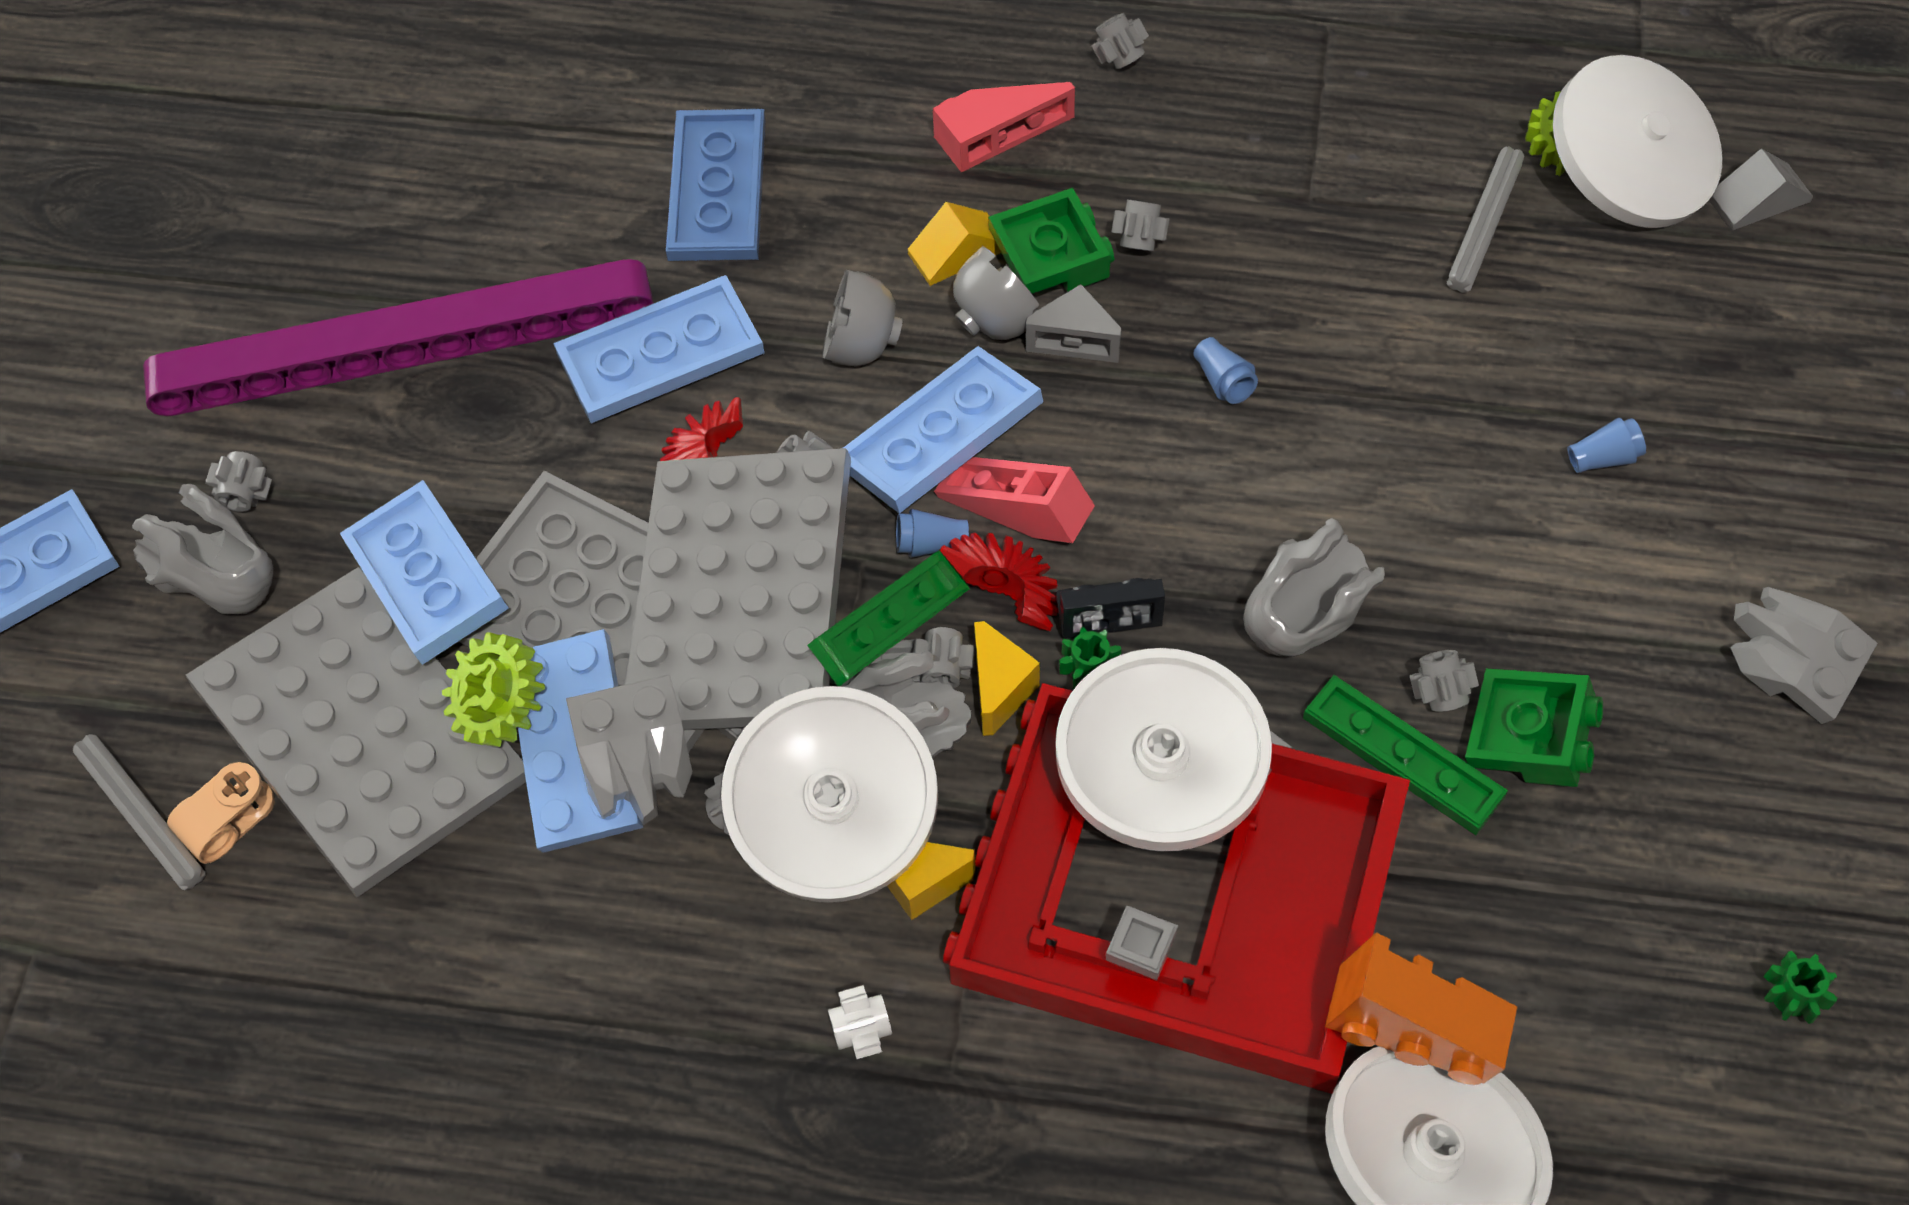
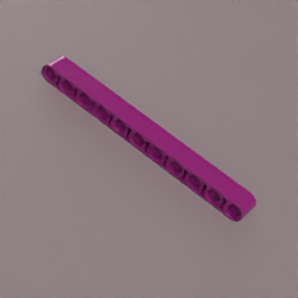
M619 260L159 353L149 357L143 364L146 405L152 413L157 415L174 416L580 333L654 304L647 269L638 260Z

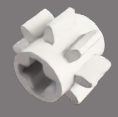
M864 985L838 992L841 1006L828 1010L838 1049L841 1050L852 1046L856 1059L882 1052L879 1038L892 1035L882 995L868 998Z

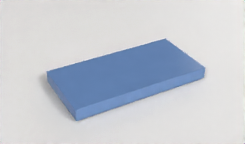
M764 109L676 110L666 241L668 261L758 259L765 139Z

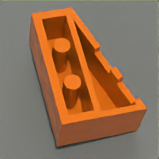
M1377 932L1340 965L1325 1027L1341 1032L1342 1038L1347 1042L1364 1047L1380 1046L1394 1051L1395 1057L1402 1062L1416 1066L1430 1064L1448 1071V1076L1453 1080L1469 1085L1484 1084L1505 1070L1517 1006L1462 977L1456 979L1455 985L1431 973L1434 962L1421 955L1414 956L1413 962L1389 951L1391 939Z

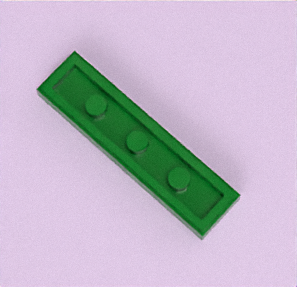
M938 550L810 642L808 647L837 686L840 687L970 588L941 551Z
M1335 675L1332 676L1304 711V720L1379 771L1409 779L1408 790L1475 836L1506 797L1507 789Z

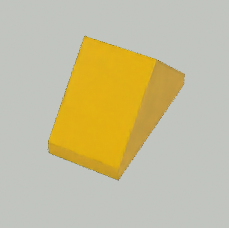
M945 202L910 245L908 255L930 286L957 274L967 259L983 246L995 255L1002 253L989 230V215L987 212Z
M985 621L974 622L982 732L983 736L994 735L1040 686V662Z
M927 842L913 864L887 887L910 919L913 920L974 880L976 871L975 850Z

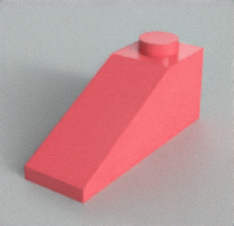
M1071 82L969 90L959 96L946 99L940 105L933 108L934 138L962 173L1074 118L1075 87Z
M972 457L942 480L934 490L936 496L944 501L1035 539L1073 543L1095 507L1072 468L1057 465Z

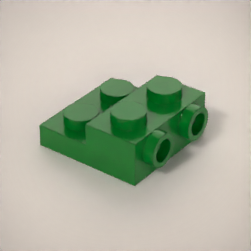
M1073 187L988 217L989 230L1009 268L1031 294L1061 283L1066 291L1069 292L1080 284L1084 287L1110 277V263L1114 262L1115 259L1112 245L1106 236L1100 237L1095 228L1096 223L1091 207L1088 203H1081Z
M1486 668L1465 755L1466 761L1474 768L1521 772L1526 783L1578 787L1580 773H1590L1593 767L1594 746L1587 739L1590 727L1599 728L1601 726L1603 718L1602 697L1595 695L1589 675Z

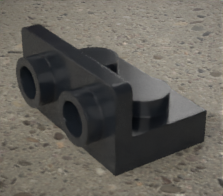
M1133 578L1124 582L1080 585L1071 589L1058 590L1056 602L1063 639L1077 637L1082 627L1087 631L1100 633L1106 630L1108 633L1162 626L1165 605L1162 579Z

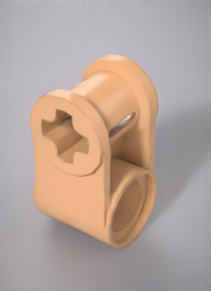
M242 762L232 763L222 768L215 777L195 794L179 803L169 815L167 826L201 863H212L223 857L241 837L269 815L275 803L274 793L270 786L261 780L254 767ZM234 778L237 784L233 786L229 780ZM248 790L244 796L240 797L242 792ZM254 800L259 805L257 809H254L251 805Z

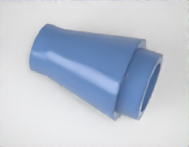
M1213 337L1202 340L1196 346L1193 356L1201 365L1211 387L1220 400H1227L1231 404H1237L1246 400L1255 391L1258 378L1255 375L1253 364L1221 345Z
M1617 418L1578 443L1569 445L1567 451L1574 470L1580 473L1591 469L1634 464L1637 461V457L1646 454V444L1642 431L1633 418L1625 421Z
M910 509L909 514L898 513L897 553H908L909 558L933 554L943 545L951 548L950 541L954 538H958L961 541L960 537L964 534L969 537L967 520L953 519Z

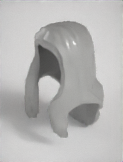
M183 484L181 486L179 494L184 497L181 500L182 504L195 511L205 521L223 528L222 531L206 534L198 531L194 525L186 526L175 521L165 522L159 520L157 516L148 514L134 521L132 528L144 535L143 539L135 540L136 547L133 550L135 559L140 568L146 571V582L154 585L163 593H191L221 614H247L256 609L257 606H260L269 593L273 579L272 560L240 526L228 508L202 492L196 485Z
M1333 518L1328 519L1326 525L1318 529L1309 539L1299 542L1290 539L1280 544L1276 556L1268 566L1262 580L1253 589L1245 605L1243 621L1247 634L1265 652L1276 656L1293 657L1336 637L1355 622L1356 615L1364 599L1372 589L1382 584L1385 575L1384 568L1378 567L1374 571L1369 569L1364 554L1353 543H1349L1348 536L1346 534L1343 535L1344 531L1337 520Z
M930 651L903 653L894 659H884L866 666L858 676L848 685L844 686L880 697L905 714L922 735L932 759L942 751L953 749V743L960 742L966 733V728L971 724V710L964 703L965 694L963 692L954 690L950 683H941L938 680L929 683H914L912 677L921 675L933 668L934 655Z

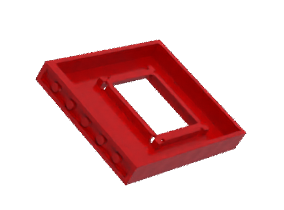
M1042 683L1037 700L1028 699L1024 708L1021 729L1026 730L1022 746L1013 744L1009 753L1006 774L1012 776L1007 791L998 789L993 802L990 819L996 821L992 837L983 836L978 847L975 866L981 868L976 885L967 883L962 895L959 914L964 915L965 919L960 933L952 931L945 947L943 963L949 964L951 984L1332 1094L1340 1075L1347 1041L1342 1038L1341 1032L1325 1027L1340 965L1373 936L1410 780L1272 743L1270 763L1272 770L1268 775L1263 793L1257 804L1245 820L1234 829L1197 966L1167 957L1158 980H1154L1107 961L1106 952L1111 941L1053 925L1085 818L1077 811L1068 798L1061 783L1056 764L1057 726L1063 707L1072 690ZM1047 939L1057 941L1056 947L1048 945ZM1183 979L1194 980L1193 985L1185 984Z

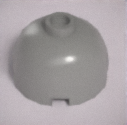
M983 246L967 259L957 272L953 283V296L961 310L955 317L973 336L981 331L991 339L997 340L1018 337L1026 332L1027 317L1037 311L1036 308L1039 306V303L1007 266L1000 267L997 270L990 263L996 255Z
M845 271L833 306L836 308L832 321H829L822 354L824 359L831 360L836 364L856 367L870 364L879 358L887 344L896 345L901 332L903 318L895 316V299L890 289L879 279L859 271Z

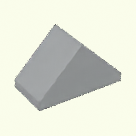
M1761 148L1717 186L1709 201L1730 230L1733 231L1809 203L1813 195L1788 163Z
M1081 284L1027 317L1026 352L1119 363L1121 327Z

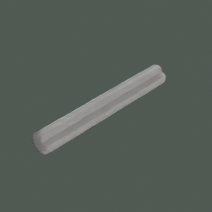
M1507 146L1501 149L1449 273L1447 285L1451 290L1467 293L1473 286L1521 169L1524 154L1520 149L1514 150Z
M89 734L82 741L76 742L73 746L75 756L182 890H190L197 883L203 881L205 878L204 869L168 828L164 819L96 735Z

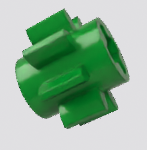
M1082 627L1080 628V634L1073 641L1063 639L1062 654L1065 657L1059 660V673L1063 675L1071 673L1073 690L1095 668L1121 655V646L1109 645L1107 640L1108 631L1103 630L1098 633L1087 631Z
M1789 951L1781 960V967L1771 965L1765 973L1764 978L1774 984V986L1764 997L1765 1002H1774L1775 1006L1782 1012L1783 1020L1786 1021L1791 1016L1803 1015L1805 1021L1808 1024H1812L1819 1017L1820 1008L1829 1010L1838 998L1833 993L1827 991L1837 975L1836 973L1827 972L1825 967L1819 963V955L1814 954L1811 958L1798 959L1793 951Z

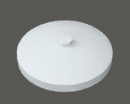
M1615 55L1603 57L1581 69L1568 81L1558 96L1553 115V133L1560 160L1576 187L1603 212L1615 219L1635 226L1646 228L1667 227L1687 219L1703 207L1714 194L1722 171V148L1718 131L1709 111L1698 95L1670 70L1650 60L1635 56Z
M1153 648L1137 650L1117 656L1095 668L1078 683L1067 699L1059 718L1056 734V764L1059 777L1068 798L1077 811L1090 824L1107 836L1133 847L1154 851H1179L1202 846L1219 839L1237 827L1250 814L1263 793L1272 756V741L1268 721L1262 706L1249 687L1237 675L1216 661L1196 653L1178 649Z
M837 686L815 687L795 692L775 701L762 710L745 727L736 740L725 765L721 790L724 821L734 846L747 865L765 882L788 895L803 900L831 903L843 902L870 895L886 887L899 878L918 858L930 837L938 808L937 775L931 753L922 735L906 715L895 706L871 693L854 688Z
M1377 1046L1353 1062L1332 1093L1325 1123L1327 1148L1333 1168L1342 1186L1356 1205H1546L1553 1179V1160L1549 1141L1534 1108L1522 1092L1503 1073L1497 1074L1484 1084H1464L1450 1078L1448 1071L1430 1064L1425 1066L1407 1064L1397 1059L1394 1051Z

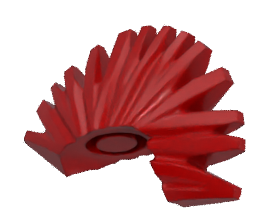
M734 397L725 413L720 400L714 403L712 410L709 404L703 406L702 423H699L691 414L686 416L685 419L691 430L674 428L671 432L674 436L668 437L665 441L669 446L662 448V453L666 455L660 458V461L717 457L720 442L724 443L727 438L731 439L735 436L736 431H740L743 427L741 399Z
M972 533L970 537L965 534L960 537L961 541L958 538L952 539L950 541L951 548L943 545L939 549L966 583L978 586L980 589L991 593H1004V595H1009L1013 600H1016L1015 606L1017 609L1015 613L1018 615V621L1047 631L1052 629L1053 624L1046 615L1057 616L1058 608L1056 607V596L1048 590L1056 589L1058 583L1056 579L1042 576L1049 571L1050 566L1048 563L1039 564L1043 559L1040 554L1031 557L1034 551L1032 547L1022 554L1023 542L1019 540L1014 545L1013 537L1005 536L1002 548L1000 549L993 533L987 534L986 543L977 533Z

